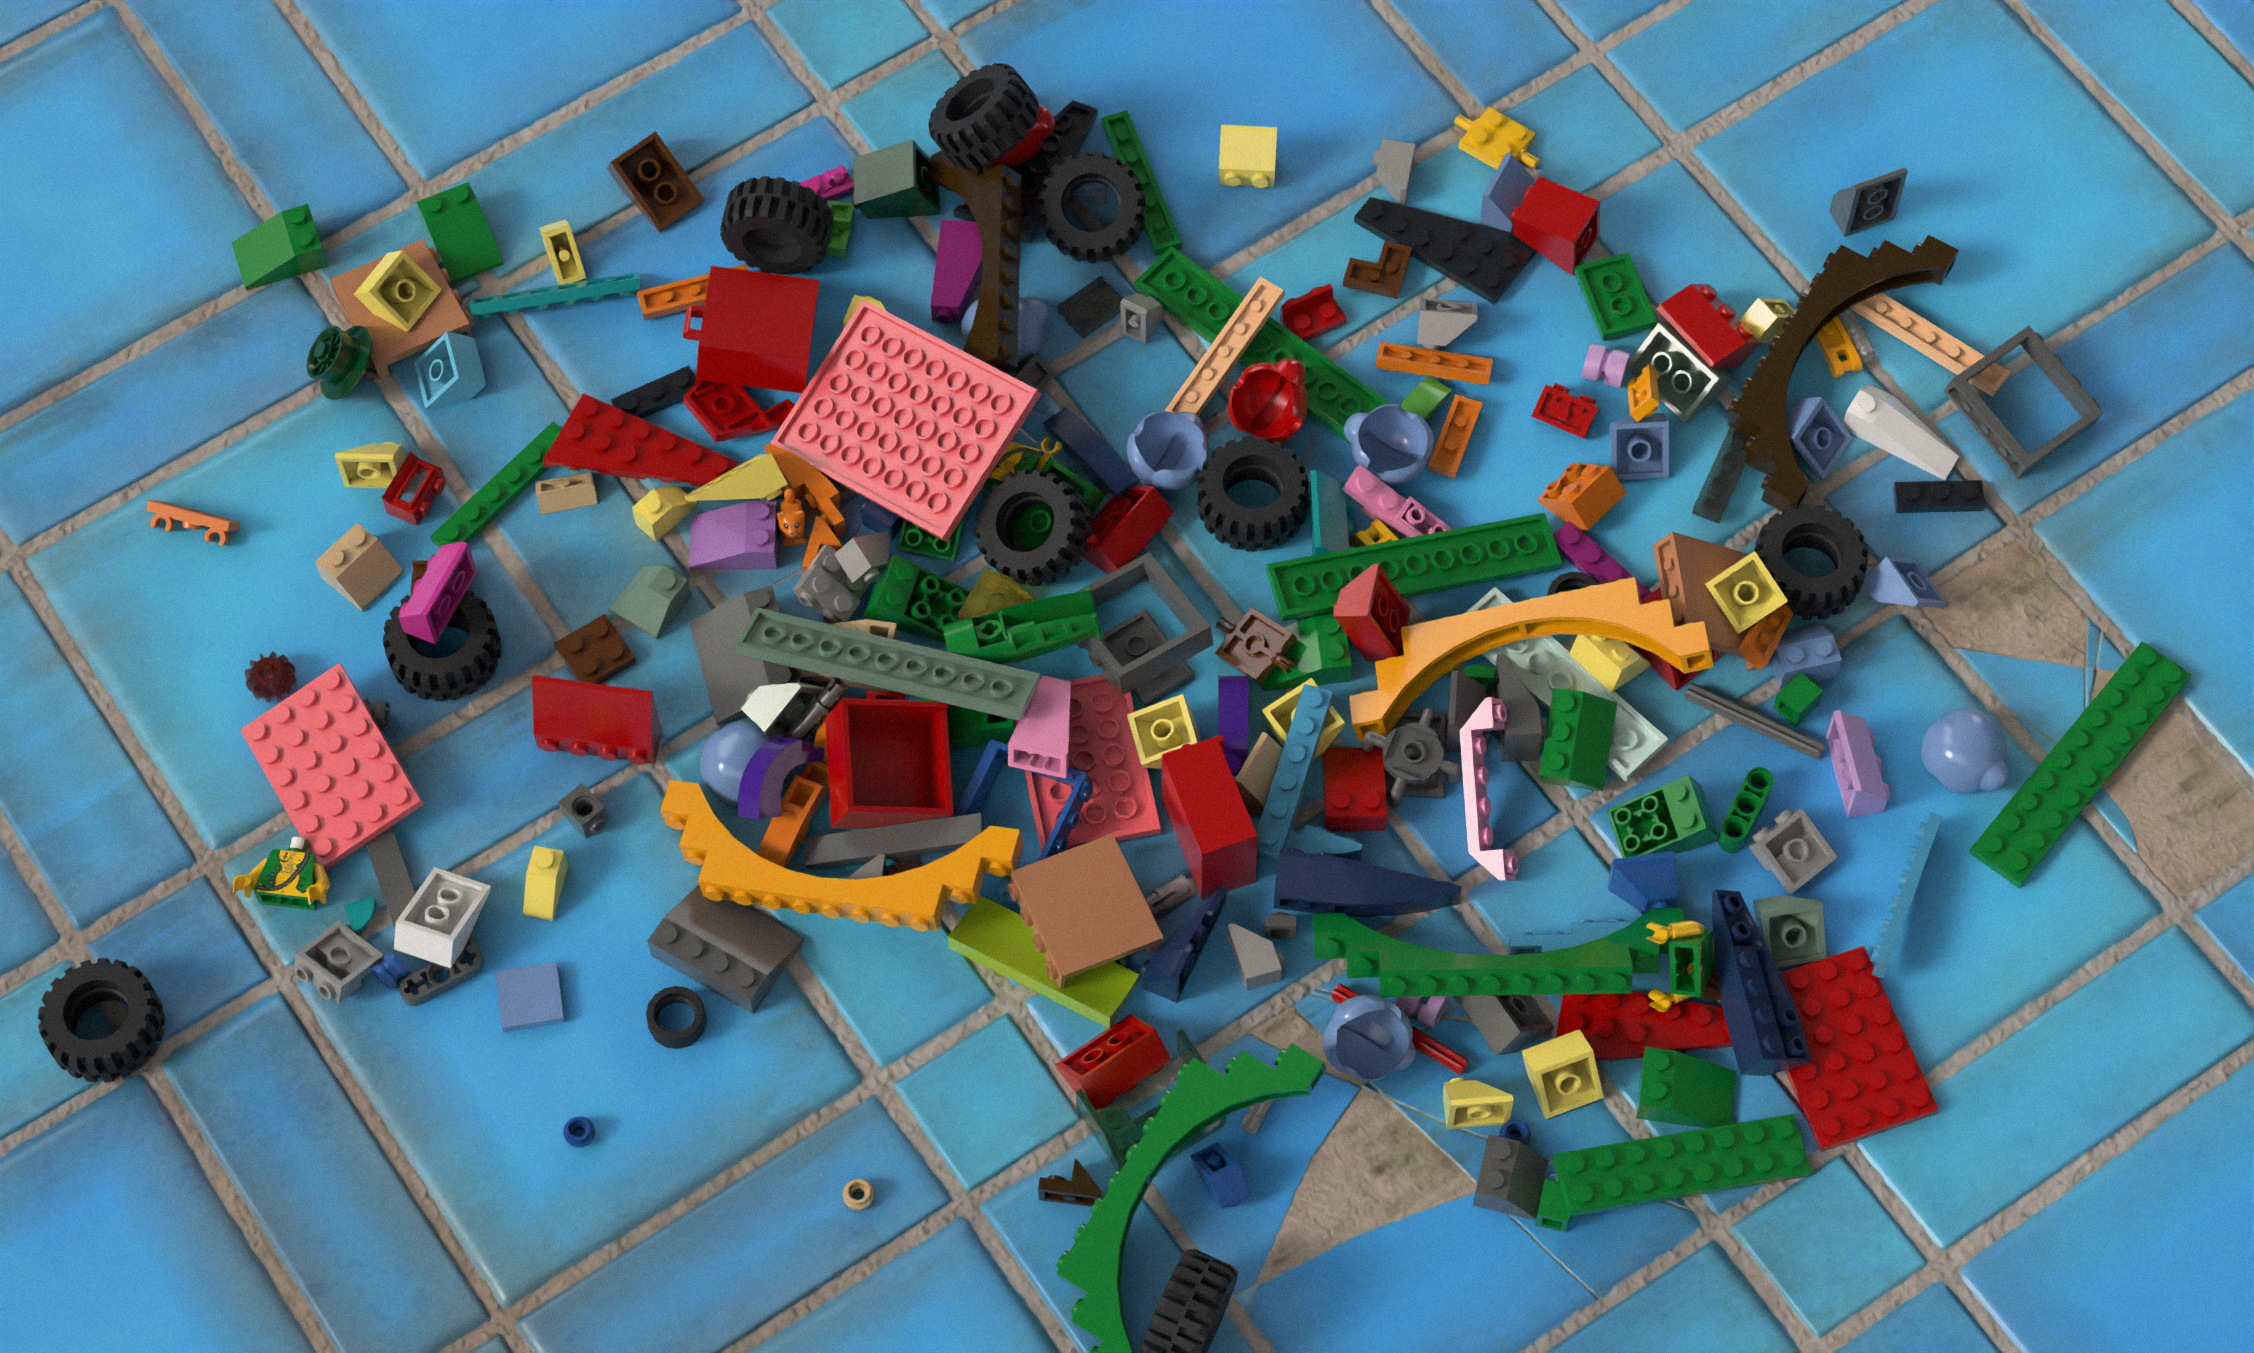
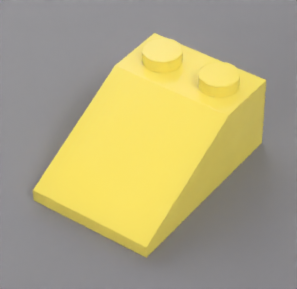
M759 454L685 495L684 498L686 501L759 498L761 501L765 499L769 501L783 493L781 488L786 486L787 482L772 454Z

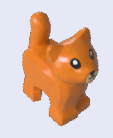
M786 489L784 492L785 500H782L780 503L781 512L777 513L779 527L783 531V546L806 544L807 533L804 531L806 517L802 502L796 499L792 489Z

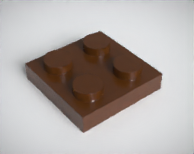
M606 614L554 643L556 650L580 682L600 684L636 663L634 654Z

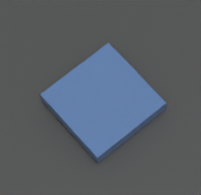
M557 962L495 972L503 1032L565 1022Z

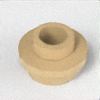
M854 1179L848 1182L843 1189L844 1203L853 1210L868 1208L874 1200L872 1185L863 1179ZM856 1192L865 1194L860 1200L853 1198Z

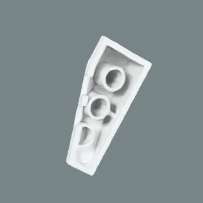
M1867 384L1859 390L1846 411L1843 425L1849 433L1943 480L1947 479L1959 459V456L1895 396L1871 384Z

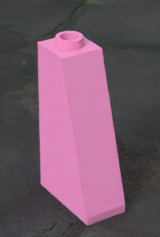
M1042 675L1022 720L1018 722L1008 742V766L1067 778L1071 681Z

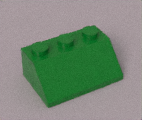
M1553 689L1547 734L1539 776L1544 784L1597 791L1604 790L1618 705L1616 702L1583 691Z

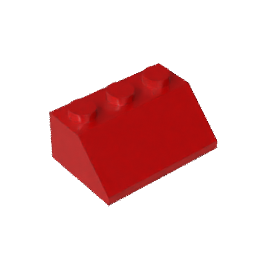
M1690 284L1656 308L1711 368H1739L1760 344L1753 336L1755 334L1753 329L1737 319L1735 310L1728 304L1723 303L1717 297V291L1709 284Z
M1135 486L1119 498L1113 495L1088 523V525L1093 527L1092 536L1086 539L1090 546L1087 553L1082 551L1080 556L1103 572L1112 573L1132 562L1139 552L1147 548L1150 543L1149 540L1156 532L1167 525V520L1174 511L1153 486Z
M1373 564L1340 590L1338 601L1333 607L1334 618L1367 662L1401 656L1403 647L1401 627L1407 626L1411 610L1381 566Z
M1129 1014L1063 1058L1055 1066L1080 1100L1096 1111L1109 1106L1113 1099L1123 1092L1134 1089L1138 1082L1148 1075L1162 1070L1163 1066L1171 1058L1156 1029Z

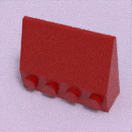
M533 675V733L538 748L551 753L557 751L570 752L580 757L594 755L608 761L616 759L629 760L637 765L645 763L655 764L662 730L652 691Z

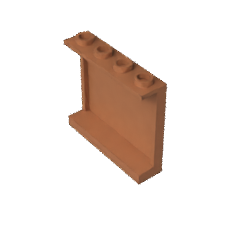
M424 239L396 251L403 250L442 290L407 332L374 315L354 295L384 256L330 279L334 295L351 327L360 325L367 328L371 333L372 353L369 361L376 371L379 380L390 375L388 365L431 347L446 331L456 334L465 331L468 337L473 338L471 327L474 326L473 319L468 310L462 311L460 305L463 302L458 291L450 289L448 284H451V280L446 269H439L437 265L440 262L438 255L433 247H427Z
M1671 532L1653 544L1662 599L1670 600L1676 627L1687 623L1704 621L1711 649L1745 658L1738 649L1749 628L1737 634L1704 584L1748 554L1676 532ZM1745 658L1747 671L1755 669L1756 667Z
M1113 833L1018 868L1011 873L1010 883L1007 885L1009 894L1013 901H1018L1022 909L1020 910L1021 919L1026 927L1030 926L1034 934L1032 939L1035 949L1039 954L1043 953L1047 961L1045 963L1047 974L1051 980H1056L1059 988L1064 987L1065 979L1147 949L1149 954L1154 953L1162 945L1164 937Z

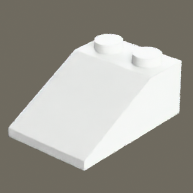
M434 867L396 921L394 949L451 968L468 941L489 895L491 886Z

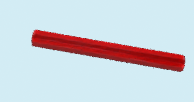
M1341 983L1332 992V999L1340 1004L1349 998L1360 996L1359 993ZM1412 1026V1042L1415 1049L1457 1074L1461 1075L1465 1071L1469 1062L1468 1058Z

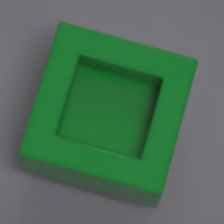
M1482 664L1465 666L1464 674L1486 686V692H1493L1495 668Z

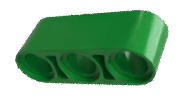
M1756 767L1748 772L1723 820L1718 843L1725 852L1737 853L1743 849L1769 798L1774 780L1773 775L1766 768ZM1759 783L1763 785L1764 788L1758 789L1755 788L1752 784ZM1746 807L1749 808L1752 812L1745 813L1741 811L1739 808ZM1727 832H1736L1740 837H1731Z

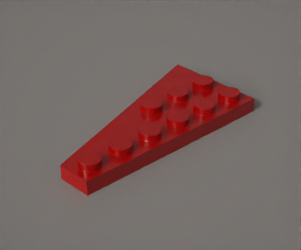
M583 393L543 459V467L564 466L574 471H580L581 469L595 470L599 474L643 480H645V477L660 479V482L665 483L678 481L689 483L691 486L701 487L737 467L738 462Z
M1633 991L1631 993L1563 994L1556 1038L1580 1029L1593 1049L1595 1061L1609 1060L1611 1062L1643 1058L1645 1047L1673 1050L1681 1053L1701 1048L1712 1050L1733 1047L1722 1007L1688 1001H1680L1678 1003L1672 1001L1670 1008L1666 1012H1660L1649 1005L1654 1002L1648 996L1649 994Z

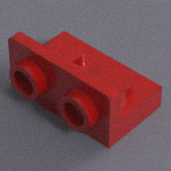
M1331 284L1315 287L1301 297L1287 300L1280 307V322L1282 325L1305 342L1346 324V316L1333 298V287Z
M1554 383L1553 387L1545 384L1531 416L1585 440L1596 415H1599L1601 411L1599 407L1595 406L1597 401L1582 394L1579 399L1569 395L1570 389Z

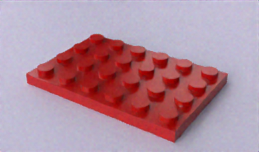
M1864 946L1780 973L1796 1006L1811 1059L1809 1064L1785 1070L1821 1152L1936 1115L1939 1110L1878 976L1872 975L1874 966Z

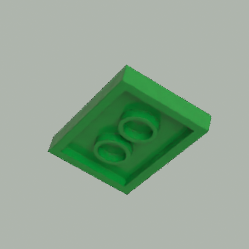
M1629 252L1575 266V276L1602 341L1655 328L1657 319Z

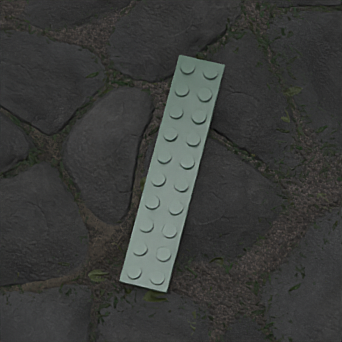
M758 607L754 610L735 643V654L1018 721L1022 720L1040 683V673Z

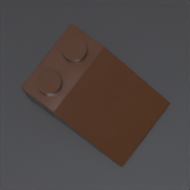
M656 131L612 160L607 167V170L622 191L658 232L705 201Z

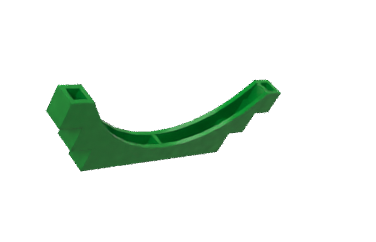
M1682 907L1651 908L1630 925L1604 938L1575 947L1531 954L1482 955L1436 950L1403 942L1374 931L1344 913H1313L1314 959L1345 958L1347 978L1378 977L1380 997L1631 993L1632 973H1658L1659 953H1669V941L1671 938L1669 937L1664 944H1657L1646 939V937H1651L1655 933L1654 930L1646 928L1647 924L1655 922L1668 927V924L1685 921Z
M1291 1043L1287 1050L1283 1048L1279 1052L1274 1062V1065L1277 1066L1275 1069L1242 1050L1238 1057L1234 1055L1225 1069V1072L1228 1073L1226 1077L1194 1057L1189 1064L1184 1063L1176 1076V1079L1179 1081L1172 1091L1168 1089L1164 1093L1159 1103L1161 1109L1156 1117L1151 1116L1142 1129L1144 1133L1142 1139L1138 1144L1133 1143L1125 1156L1126 1164L1121 1171L1117 1169L1108 1182L1110 1189L1105 1197L1100 1196L1095 1201L1091 1209L1093 1215L1087 1225L1081 1224L1073 1238L1076 1241L1069 1252L1066 1250L1062 1253L1056 1264V1267L1059 1268L1056 1272L1059 1278L1086 1294L1085 1299L1079 1298L1073 1306L1071 1321L1076 1327L1102 1342L1099 1347L1095 1345L1089 1353H1134L1125 1326L1121 1295L1123 1252L1133 1216L1150 1183L1170 1157L1199 1131L1230 1113L1265 1101L1310 1096L1326 1070L1323 1061Z

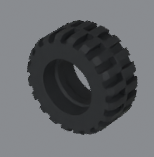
M993 63L992 66L985 65L979 70L975 69L969 72L968 76L956 81L957 83L945 92L943 98L937 101L936 108L932 109L931 119H929L928 123L929 134L948 159L959 168L968 170L969 168L979 169L982 165L988 166L992 164V161L1003 158L1005 153L1017 147V143L1020 140H1024L1028 135V130L1032 129L1035 124L1039 109L1038 98L1012 66Z
M1088 151L1079 152L1080 156L1074 158L1069 155L1063 158L1064 162L1061 165L1056 163L1051 168L1049 177L1045 176L1042 182L1043 188L1038 194V214L1043 230L1050 243L1055 245L1060 253L1064 256H1071L1075 261L1088 260L1089 263H1097V260L1105 259V262L1114 260L1113 256L1118 253L1123 255L1127 252V247L1130 244L1134 245L1139 238V232L1143 231L1147 206L1141 182L1138 176L1133 173V169L1127 163L1123 164L1120 162V158L1114 155L1109 157L1102 151H1095V154H1088ZM1087 183H1101L1110 187L1116 194L1119 202V210L1114 222L1107 228L1096 232H1085L1077 229L1071 224L1066 215V202L1069 195L1076 188Z
M762 176L760 179L754 177L739 183L730 191L720 227V236L729 253H733L736 259L745 261L752 268L757 267L764 272L773 271L776 274L783 275L789 272L791 274H798L800 271L806 272L816 267L825 257L833 225V216L824 198L820 194L816 195L814 190L808 186L803 187L797 181L793 180L790 182L781 177L772 179L770 176Z
M1251 436L1242 437L1240 442H1236L1235 439L1226 442L1225 448L1219 446L1212 452V457L1206 458L1203 463V470L1199 472L1197 505L1200 519L1204 521V527L1210 534L1215 532V539L1220 543L1224 544L1227 541L1230 543V548L1239 550V547H1245L1247 552H1255V548H1262L1265 551L1272 549V544L1277 543L1280 546L1286 543L1287 536L1293 537L1299 531V525L1303 524L1306 518L1309 480L1308 475L1305 474V466L1302 461L1297 460V455L1291 449L1284 450V444L1278 441L1270 443L1268 438L1259 437V440H1251ZM1259 480L1273 486L1280 496L1268 506L1246 508L1230 500L1226 492L1239 482Z
M1028 469L1018 470V476H1014L1011 473L1002 478L1004 480L1003 483L998 484L995 482L990 487L992 493L988 497L983 496L980 502L983 504V508L981 511L977 510L975 520L979 522V526L974 527L975 537L981 540L978 541L977 546L979 551L985 555L984 559L990 566L1016 583L1041 586L1043 581L1049 585L1057 581V576L1065 578L1071 574L1069 568L1073 565L1078 567L1082 562L1079 557L1082 551L1087 553L1090 544L1086 542V539L1092 536L1093 527L1087 524V522L1092 520L1091 513L1085 508L1087 503L1077 493V490L1055 474H1048L1040 469H1034L1032 472ZM1049 504L1054 513V525L1048 539L1040 547L1032 551H1017L1013 542V530L1020 515L1034 505Z
M1799 504L1798 509L1790 506L1783 509L1781 515L1775 513L1760 530L1754 551L1787 598L1788 602L1785 605L1794 613L1792 618L1798 615L1802 616V620L1812 621V617L1818 616L1819 620L1827 619L1831 612L1833 615H1837L1844 611L1845 606H1850L1854 602L1856 595L1862 587L1869 561L1867 559V544L1863 542L1864 536L1859 529L1854 530L1855 523L1848 517L1846 519L1840 517L1841 512L1835 509L1831 512L1825 510V506L1817 504L1816 508L1809 507V504ZM1795 548H1814L1826 554L1834 563L1836 570L1822 577L1804 576L1791 569L1784 560L1783 555Z
M467 589L446 626L464 630L469 634L468 639L459 651L444 658H427L418 654L416 649L422 639L403 631L399 620V611L402 605L400 607L395 606L389 613L391 620H386L383 628L385 632L383 635V646L394 677L398 683L403 684L404 689L409 693L414 694L417 692L418 697L429 700L430 696L434 697L435 701L444 702L446 697H452L453 700L461 698L463 693L468 692L470 695L477 691L476 686L478 684L485 685L490 679L489 672H495L498 666L497 659L501 657L500 635L491 609L487 607L486 602L480 596L475 597L473 591ZM406 595L400 600L401 604L408 603L411 597Z
M98 958L97 963H91L90 959L80 962L81 967L73 969L71 966L64 971L66 975L63 978L59 979L56 977L50 984L53 988L51 992L46 991L41 1000L45 1007L41 1006L38 1010L40 1035L57 1064L63 1070L67 1069L71 1076L78 1079L83 1075L87 1082L94 1083L98 1081V1078H102L104 1083L114 1081V1076L117 1075L125 1078L131 1075L130 1070L136 1066L138 1069H141L146 1064L145 1058L148 1055L154 1056L158 1047L155 1042L162 1041L164 1030L161 1027L165 1024V1014L162 1011L163 1006L147 977H143L141 971L135 966L128 967L126 962L118 959L114 960V963L111 964L108 958ZM109 1000L120 1001L128 1005V1014L123 1025L112 1035L99 1040H84L76 1037L75 1030L78 1020L91 1006Z
M1196 1249L1185 1251L1158 1302L1140 1353H1207L1223 1319L1237 1282L1238 1272L1235 1267Z

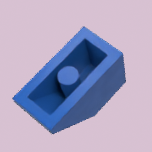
M1218 1142L1189 1155L1211 1198L1222 1209L1237 1206L1243 1199L1251 1196L1239 1164Z

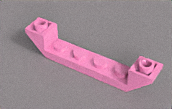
M1487 697L1459 731L1468 853L1498 880L1516 881L1519 865L1517 857L1514 855V850H1491L1494 836L1492 829L1489 827L1491 802L1487 797L1486 785L1489 782V773L1484 762L1487 744L1482 732L1505 729L1504 722L1507 719V710L1503 704V699Z

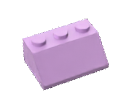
M1836 710L1831 718L1826 741L1847 818L1882 813L1886 802L1890 800V791L1888 784L1882 782L1880 775L1882 773V762L1879 756H1875L1873 750L1875 746L1873 731L1867 728L1864 718Z

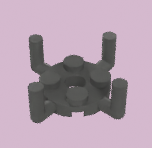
M1428 707L1423 711L1419 723H1408L1405 726L1396 728L1387 737L1373 731H1368L1365 734L1363 749L1371 752L1374 750L1375 745L1383 748L1384 768L1396 779L1389 798V805L1392 808L1400 806L1407 783L1425 784L1439 770L1448 773V783L1454 785L1459 781L1462 771L1461 766L1443 759V746L1438 739V735L1430 728L1435 717L1433 708ZM1408 747H1416L1421 751L1422 756L1417 760H1410L1406 757L1404 751Z

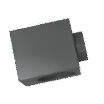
M582 783L559 801L562 815L585 838L592 833L595 834L601 831L609 820L605 806ZM584 810L592 811L586 816L579 815Z

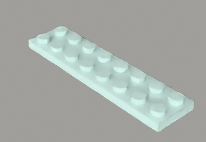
M1494 587L1465 613L1493 608L1502 604H1511L1513 602ZM1551 635L1526 638L1492 648L1482 653L1495 666L1497 655H1504L1534 700L1548 713H1550L1554 688L1583 691L1616 702L1618 705L1608 766L1625 781L1632 777L1667 745L1668 738L1616 692L1613 691L1611 693L1572 658L1569 655L1570 652Z

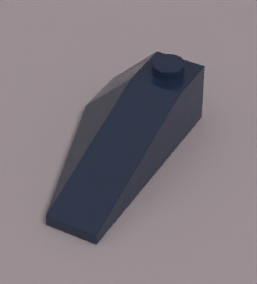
M1221 886L1155 951L1151 960L1146 959L1140 972V976L1143 977V989L1173 1002H1178L1226 904L1227 887Z

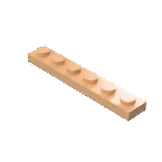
M1261 276L1164 411L1175 414L1188 411L1197 416L1200 415L1284 297L1283 289Z
M1883 293L1872 296L1849 308L1956 375H1959L1984 357L1978 351ZM1994 363L1968 382L1994 397L2009 378L2010 371Z

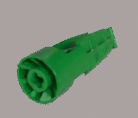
M1086 587L1085 592L1034 600L1005 607L1001 611L975 618L969 617L942 625L948 652L1001 665L1044 655L1085 641L1096 635L1099 639L1103 637L1097 613L1090 614L1096 611L1090 587Z

